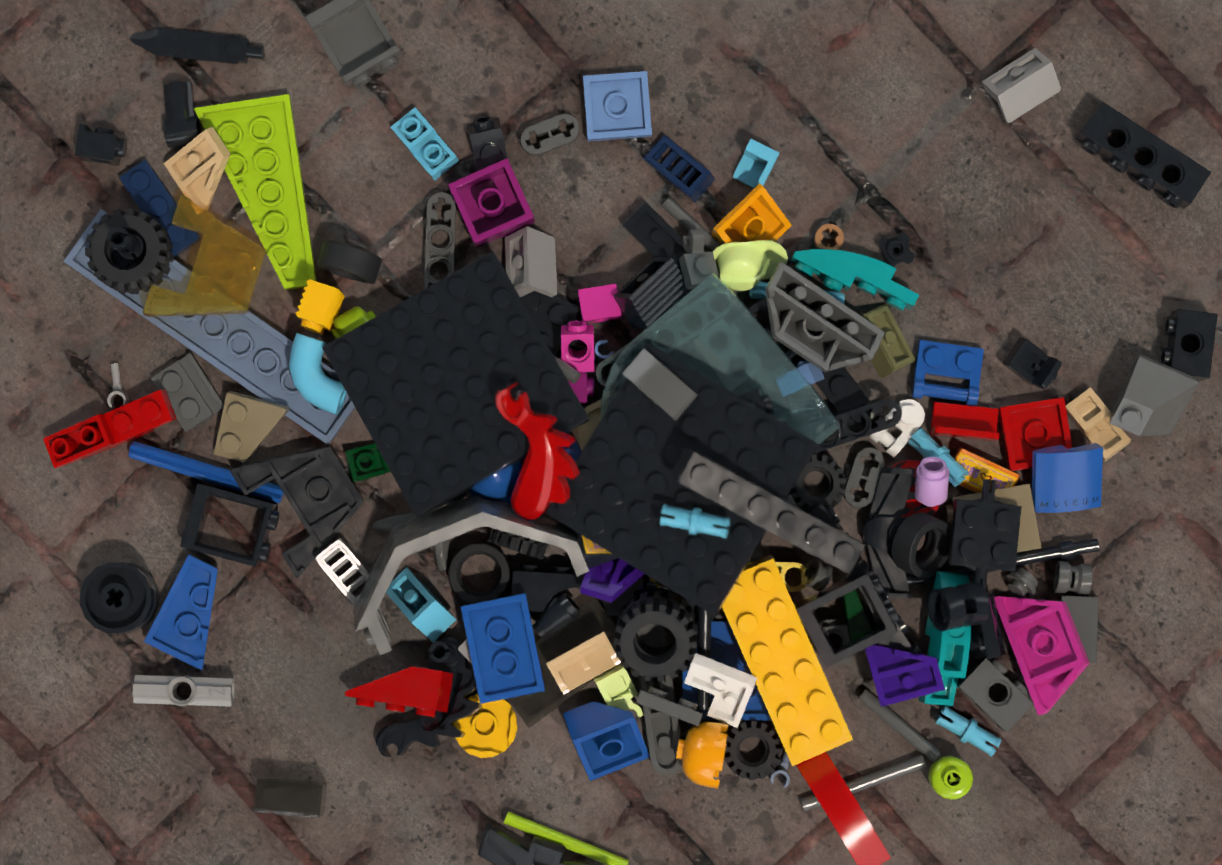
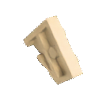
M213 127L205 129L164 163L197 215L208 211L230 157V152Z

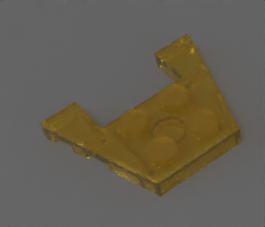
M180 195L172 220L173 226L204 234L185 294L151 285L143 310L144 316L247 314L265 259L266 250L232 227L230 228L216 219L207 210H203L192 203V200L186 196Z

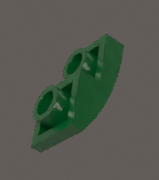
M375 443L344 452L353 483L391 473Z

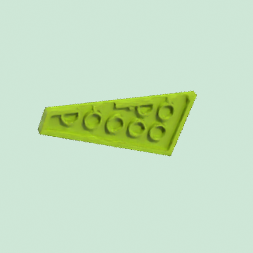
M285 94L194 108L204 129L213 127L230 152V157L224 170L285 290L304 288L308 286L306 281L310 279L317 281L291 96Z

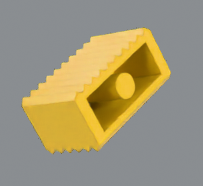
M310 279L306 281L308 286L304 287L306 291L302 293L304 298L300 300L299 311L295 313L302 320L300 326L313 333L323 335L324 330L330 331L334 328L333 321L339 314L345 296L335 287Z

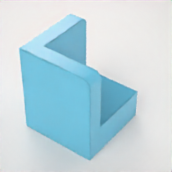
M750 139L733 174V178L753 189L759 183L764 186L779 156V152Z

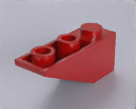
M412 666L345 691V696L356 698L355 705L374 708L376 701L386 703L385 710L405 712V706L416 708L415 714L435 717L436 711L447 713L454 674Z

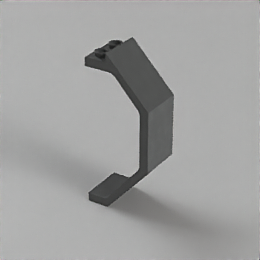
M472 495L419 518L392 527L354 607L355 632L363 629L369 646L373 647L376 645L380 655L392 651L389 643L391 642L388 632L390 629L380 608V603L402 560L413 553L478 527L486 526L560 547L567 552L577 576L589 572L573 529L544 514L535 520L523 519L515 513L512 504Z

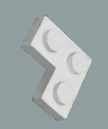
M695 653L684 683L715 695L707 716L738 728L757 677Z

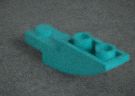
M810 249L795 251L791 262L796 264L795 270L809 277L814 273L825 279L823 281L825 286L837 292H840L841 289L848 291L853 281L859 283L857 287L872 296H875L876 292L888 298L887 304L901 311L904 308L909 310L913 308L919 297V294L891 280L897 268L865 255L832 249Z
M937 571L933 590L969 583V576L964 573ZM928 614L925 634L931 638L927 656L937 658L945 690L920 696L918 700L924 704L953 706L958 678L966 677L971 626H962L958 629L941 632L933 626Z

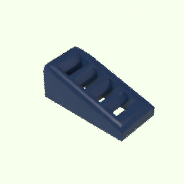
M663 135L643 158L694 203L715 180L709 170L666 135ZM670 148L672 152L661 164L658 163V159ZM680 157V162L669 172L667 169ZM688 165L692 168L680 181L678 177ZM700 174V176L694 181V183L690 187H688V185L696 178V176Z

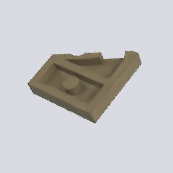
M234 391L227 392L214 455L245 463L255 453L262 441L269 436L282 417L289 412V406Z

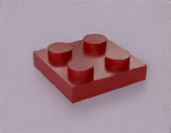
M1064 397L998 408L1008 470L1017 471L1032 468L1034 450L1060 444L1067 449L1073 448Z

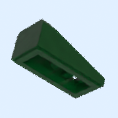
M856 590L841 596L844 622L848 625L850 642L872 632Z

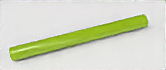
M508 811L504 820L506 825L566 847L565 849L605 865H628V859Z

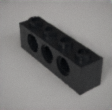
M1103 101L1096 107L1076 140L1082 143L1080 146L1087 153L1097 156V154L1108 160L1107 164L1112 169L1122 174L1127 172L1136 178L1134 181L1138 186L1147 191L1155 190L1163 196L1161 199L1167 205L1175 209L1179 207L1184 209L1189 206L1211 174V171ZM1114 133L1120 137V148H1114L1109 145L1107 141L1108 134ZM1135 151H1142L1147 155L1148 164L1146 166L1136 162L1134 158ZM1164 168L1174 172V183H1167L1162 178V170Z

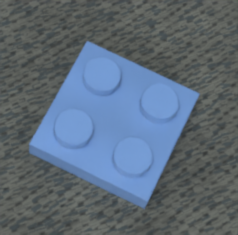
M647 71L583 76L588 142L652 137Z

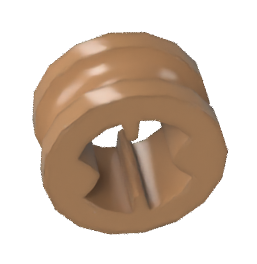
M834 224L821 226L814 236V244L817 249L839 250L844 241L842 230ZM828 231V234H830L832 231L836 234L834 247H829V244L824 246L821 243L824 238L822 232Z

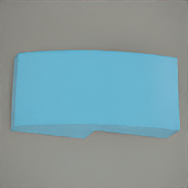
M416 107L390 127L434 181L459 161L457 156L439 137L435 129Z

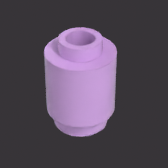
M927 457L917 467L915 498L925 506L934 507L947 500L949 469L943 459Z

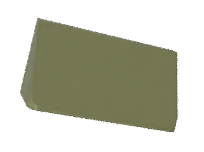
M887 303L861 315L885 332L871 360L880 378L916 361Z

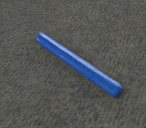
M136 441L132 442L128 456L132 459L242 492L230 470ZM267 482L249 493V495L280 503L284 493L279 485Z

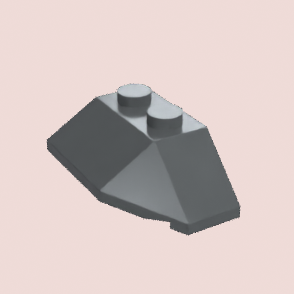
M783 262L778 263L765 289L772 337L823 372L872 360L885 332Z

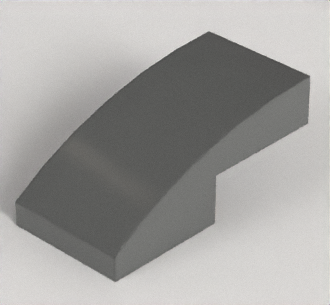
M643 349L622 373L675 420L697 397L693 390L646 349Z

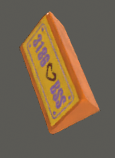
M959 448L954 456V459L969 471L968 476H965V480L959 485L975 493L982 492L983 479L997 480V490L1014 487L1020 476L963 448Z

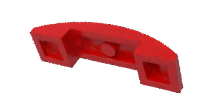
M827 752L797 764L798 770L842 839L856 865H881L891 859Z

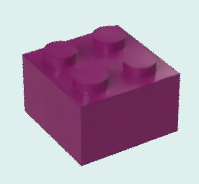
M508 158L448 184L476 249L535 223L534 216Z

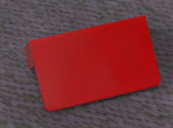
M933 402L930 435L997 441L1000 433H997L999 409Z

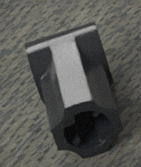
M183 81L170 82L164 85L167 119H164V133L168 148L186 146L201 133L200 122L194 110L193 84Z

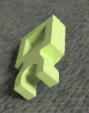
M621 664L593 678L606 705L623 710L633 709L638 718L644 715L638 703L631 699L638 695L626 669Z

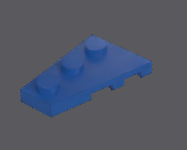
M188 554L144 640L145 643L203 670L218 572L217 567Z

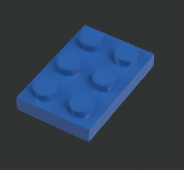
M526 593L461 606L480 704L545 691Z

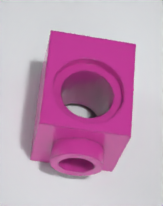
M616 284L578 290L583 321L587 322V324L621 319L622 310L613 297L614 294L618 293Z
M570 321L567 325H561V360L578 372H594V326L587 325L585 321ZM574 340H581L585 342L586 347L580 351H575L569 347V344Z

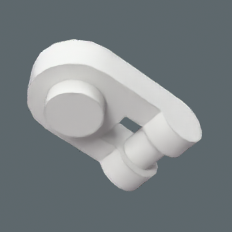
M906 399L900 401L902 416L895 427L902 433L897 439L887 432L888 429L869 436L875 443L879 441L888 448L886 452L893 458L901 451L924 421L925 413L923 407L915 400ZM892 408L887 414L888 419L893 418V412L896 411L895 408Z

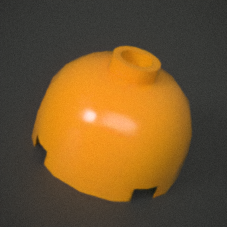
M702 722L698 726L694 725L689 729L685 740L679 739L676 759H682L683 772L695 784L718 789L720 780L713 778H718L719 771H722L727 734L723 733H726L728 724Z

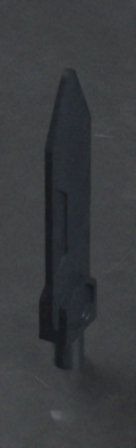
M155 28L130 37L132 43L156 56L228 64H247L248 58L263 59L265 52L263 46L250 45L248 39L233 35Z

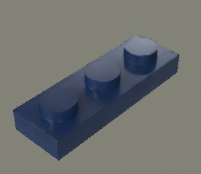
M143 160L119 177L141 211L155 219L169 234L168 239L173 244V249L170 250L175 258L202 240L146 160Z

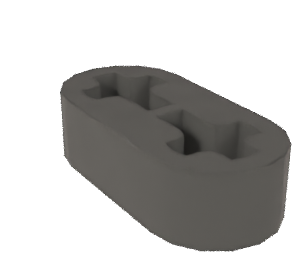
M561 114L529 126L521 135L522 148L529 156L537 157L570 145L579 136V123L573 116ZM561 122H565L567 126L573 125L574 127L570 130L571 136L566 138L563 133L552 136L551 133L560 129ZM535 133L537 137L548 134L549 138L540 142L541 147L539 149H535L533 145L527 146L526 143L530 141L531 134Z
M874 448L862 449L853 460L845 485L846 491L844 495L845 501L852 507L861 508L867 506L873 499L881 469L884 467L883 455ZM872 454L874 455L873 461L877 462V467L870 468L868 475L864 476L862 475L864 464L860 463V459ZM860 479L865 480L863 491L867 493V498H861L859 502H855L854 495L850 493V489L857 488Z

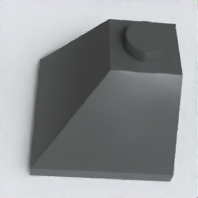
M1139 354L1111 406L1110 424L1138 436L1171 434L1196 390L1200 379Z

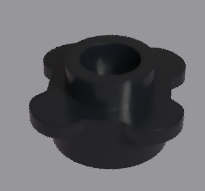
M899 233L897 237L891 239L883 237L879 241L878 247L882 250L884 263L895 267V265L903 262L910 264L914 260V253L910 251L908 245L910 238L906 233ZM898 248L899 253H894L893 249Z

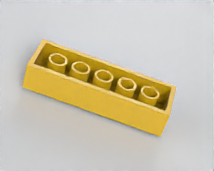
M772 555L746 565L722 608L752 676L757 677L756 685L788 758L792 766L852 741L853 738Z

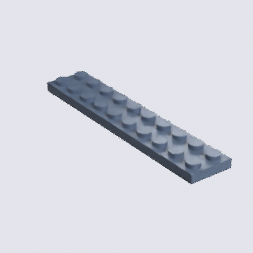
M100 209L63 262L259 398L289 406V412L285 416L330 446L355 410V406L348 394L338 415L323 411L305 401L294 386L289 369L293 341L174 259L173 262L168 264V267L171 269L169 274L166 275L164 273L161 277L163 282L160 285H152V290L148 292L139 291V294L118 292L94 276V271L87 264L90 260L85 255V248H89L90 244L86 242L88 234L92 236L95 231L91 227L95 222L97 224L103 222L101 217L106 212ZM139 236V237L143 240V242L146 244L145 239L142 238L141 236ZM114 248L113 250L114 263L122 270L133 269L142 262L125 259L117 249ZM321 362L322 370L326 376L341 382L336 372Z

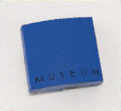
M1097 443L1067 449L1060 444L1034 450L1032 460V499L1035 512L1058 513L1101 507L1103 447Z

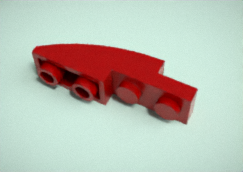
M160 389L105 414H98L43 438V441L55 469L153 432L158 427L177 420L166 390Z

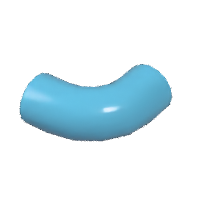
M296 333L291 347L289 362L294 386L305 401L323 411L338 415L344 404L347 392L341 382L329 378L322 370L321 362L324 354L322 347L327 345V342Z

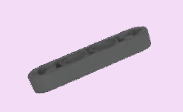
M443 192L432 195L427 203L424 290L430 284L433 285L439 282L430 275V269L434 264H445L449 269L448 276L454 273L456 204L452 196ZM441 199L445 200L447 206H451V209L446 210L444 213V222L451 221V227L442 224L431 226V221L438 222L437 210H432L433 205H438ZM437 231H444L450 237V242L445 248H436L431 243V238Z

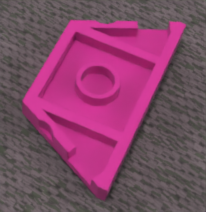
M996 596L995 602L1036 712L1038 716L1045 715L1090 664L1067 603Z

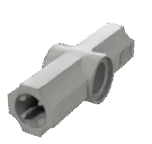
M135 675L132 696L133 702L137 704L233 707L235 682L234 678ZM182 681L188 683L192 690L191 696L187 700L181 699L177 694V686Z

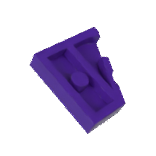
M617 558L592 568L588 567L589 572H586L580 593L612 603L645 573Z
M872 645L865 649L881 707L945 690L937 658L878 645Z

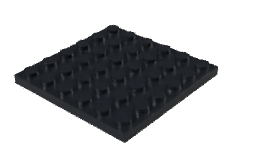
M494 251L322 347L416 518L432 511L527 456L530 446L528 437L518 426L507 421L499 412L495 402L498 390L502 391L511 384L518 382L510 391L511 397L518 400L520 394L527 392L529 405L534 413L553 415L557 418L552 429L568 434L590 421Z
M646 343L643 349H646L697 394V397L675 420L626 377L576 461L580 474L574 479L566 478L570 487L569 500L564 504L552 502L546 514L710 614L717 616L767 530L679 483L670 476L685 447H689L785 501L819 444L653 345ZM667 504L668 506L691 511L694 508L701 509V513L730 517V526L715 525L716 527L729 529L727 538L700 532L693 535L689 534V530L661 526L660 517L675 518L671 515L661 514L663 505Z

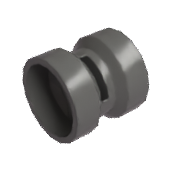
M1058 561L1054 572V593L1065 594L1071 591L1075 592L1077 596L1088 597L1092 584V565L1080 564L1078 566H1071L1069 562Z

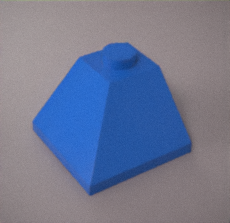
M593 701L563 713L572 741L590 781L650 758L631 711Z

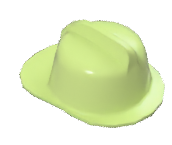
M770 240L724 243L713 251L720 282L736 291H748L754 288L760 280L771 278L778 263L783 262L786 264L788 259L786 250L779 243Z

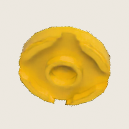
M478 693L467 698L470 701L480 703ZM505 699L483 703L482 708L472 716L456 721L453 724L465 733L463 738L455 737L459 745L468 754L480 758L495 757L506 751L514 741L518 729L517 715L511 704Z

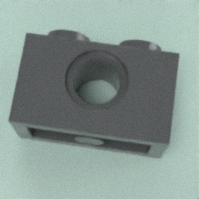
M981 658L966 673V677L958 681L957 688L999 729L1008 732L1032 707L1033 703L1028 699L1030 693L1017 680L1012 684L1004 676L1007 670L996 659L992 658L989 661L986 658ZM999 683L1004 689V695L999 701L994 702L990 699L988 691L993 684Z

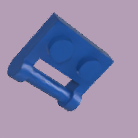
M919 340L912 398L922 399V396L964 401L966 405L977 406L984 349ZM925 374L968 380V387L964 389L928 384L924 381Z

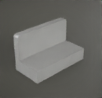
M1037 48L1032 49L982 81L985 91L998 102L1003 118L1008 123L1061 90L1052 62Z
M528 226L506 236V274L518 295L522 297L533 291L550 297L557 295L555 238Z

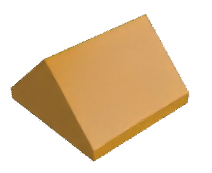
M759 183L713 228L711 235L721 245L730 242L757 240L775 242L792 225L766 189Z

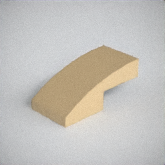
M1091 387L1066 405V411L1090 444L1097 443L1103 447L1104 462L1130 444L1131 439L1121 428L1110 424L1111 411Z

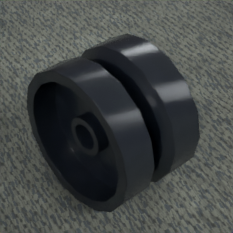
M109 562L96 567L85 578L80 590V606L84 617L94 628L108 634L131 633L144 628L154 618L159 606V589L154 577L145 568L133 563ZM119 592L124 593V596L121 598L122 604L117 601Z

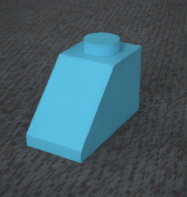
M407 567L390 583L386 591L409 621L432 642L457 620Z

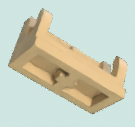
M603 631L546 664L563 694H566L617 666L621 661L617 658L613 646Z

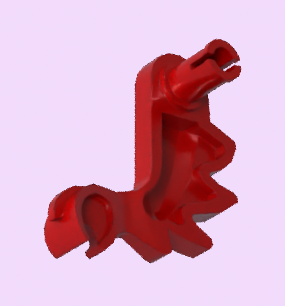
M515 382L502 391L498 390L495 402L501 415L507 421L518 426L528 437L529 451L513 490L511 504L518 516L526 520H535L545 513L550 502L564 504L569 500L570 487L565 477L574 479L580 474V471L574 459L562 448L572 445L575 442V438L557 429H552V426L557 421L555 416L534 413L530 408L527 392L520 394L518 400L513 399L510 391L518 384V382Z

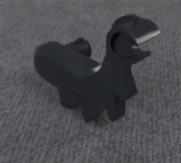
M452 637L440 638L429 649V669L454 674L447 713L436 711L435 717L422 716L409 723H397L384 727L376 736L375 741L376 745H378V750L384 757H391L388 751V746L391 744L397 745V755L402 756L413 742L418 741L430 747L438 748L440 746L438 735L457 738L465 736L464 731L453 725L454 722L472 716L482 708V704L466 699V696L473 693L477 686L474 671L468 669V660L458 650V647L462 644L458 639Z

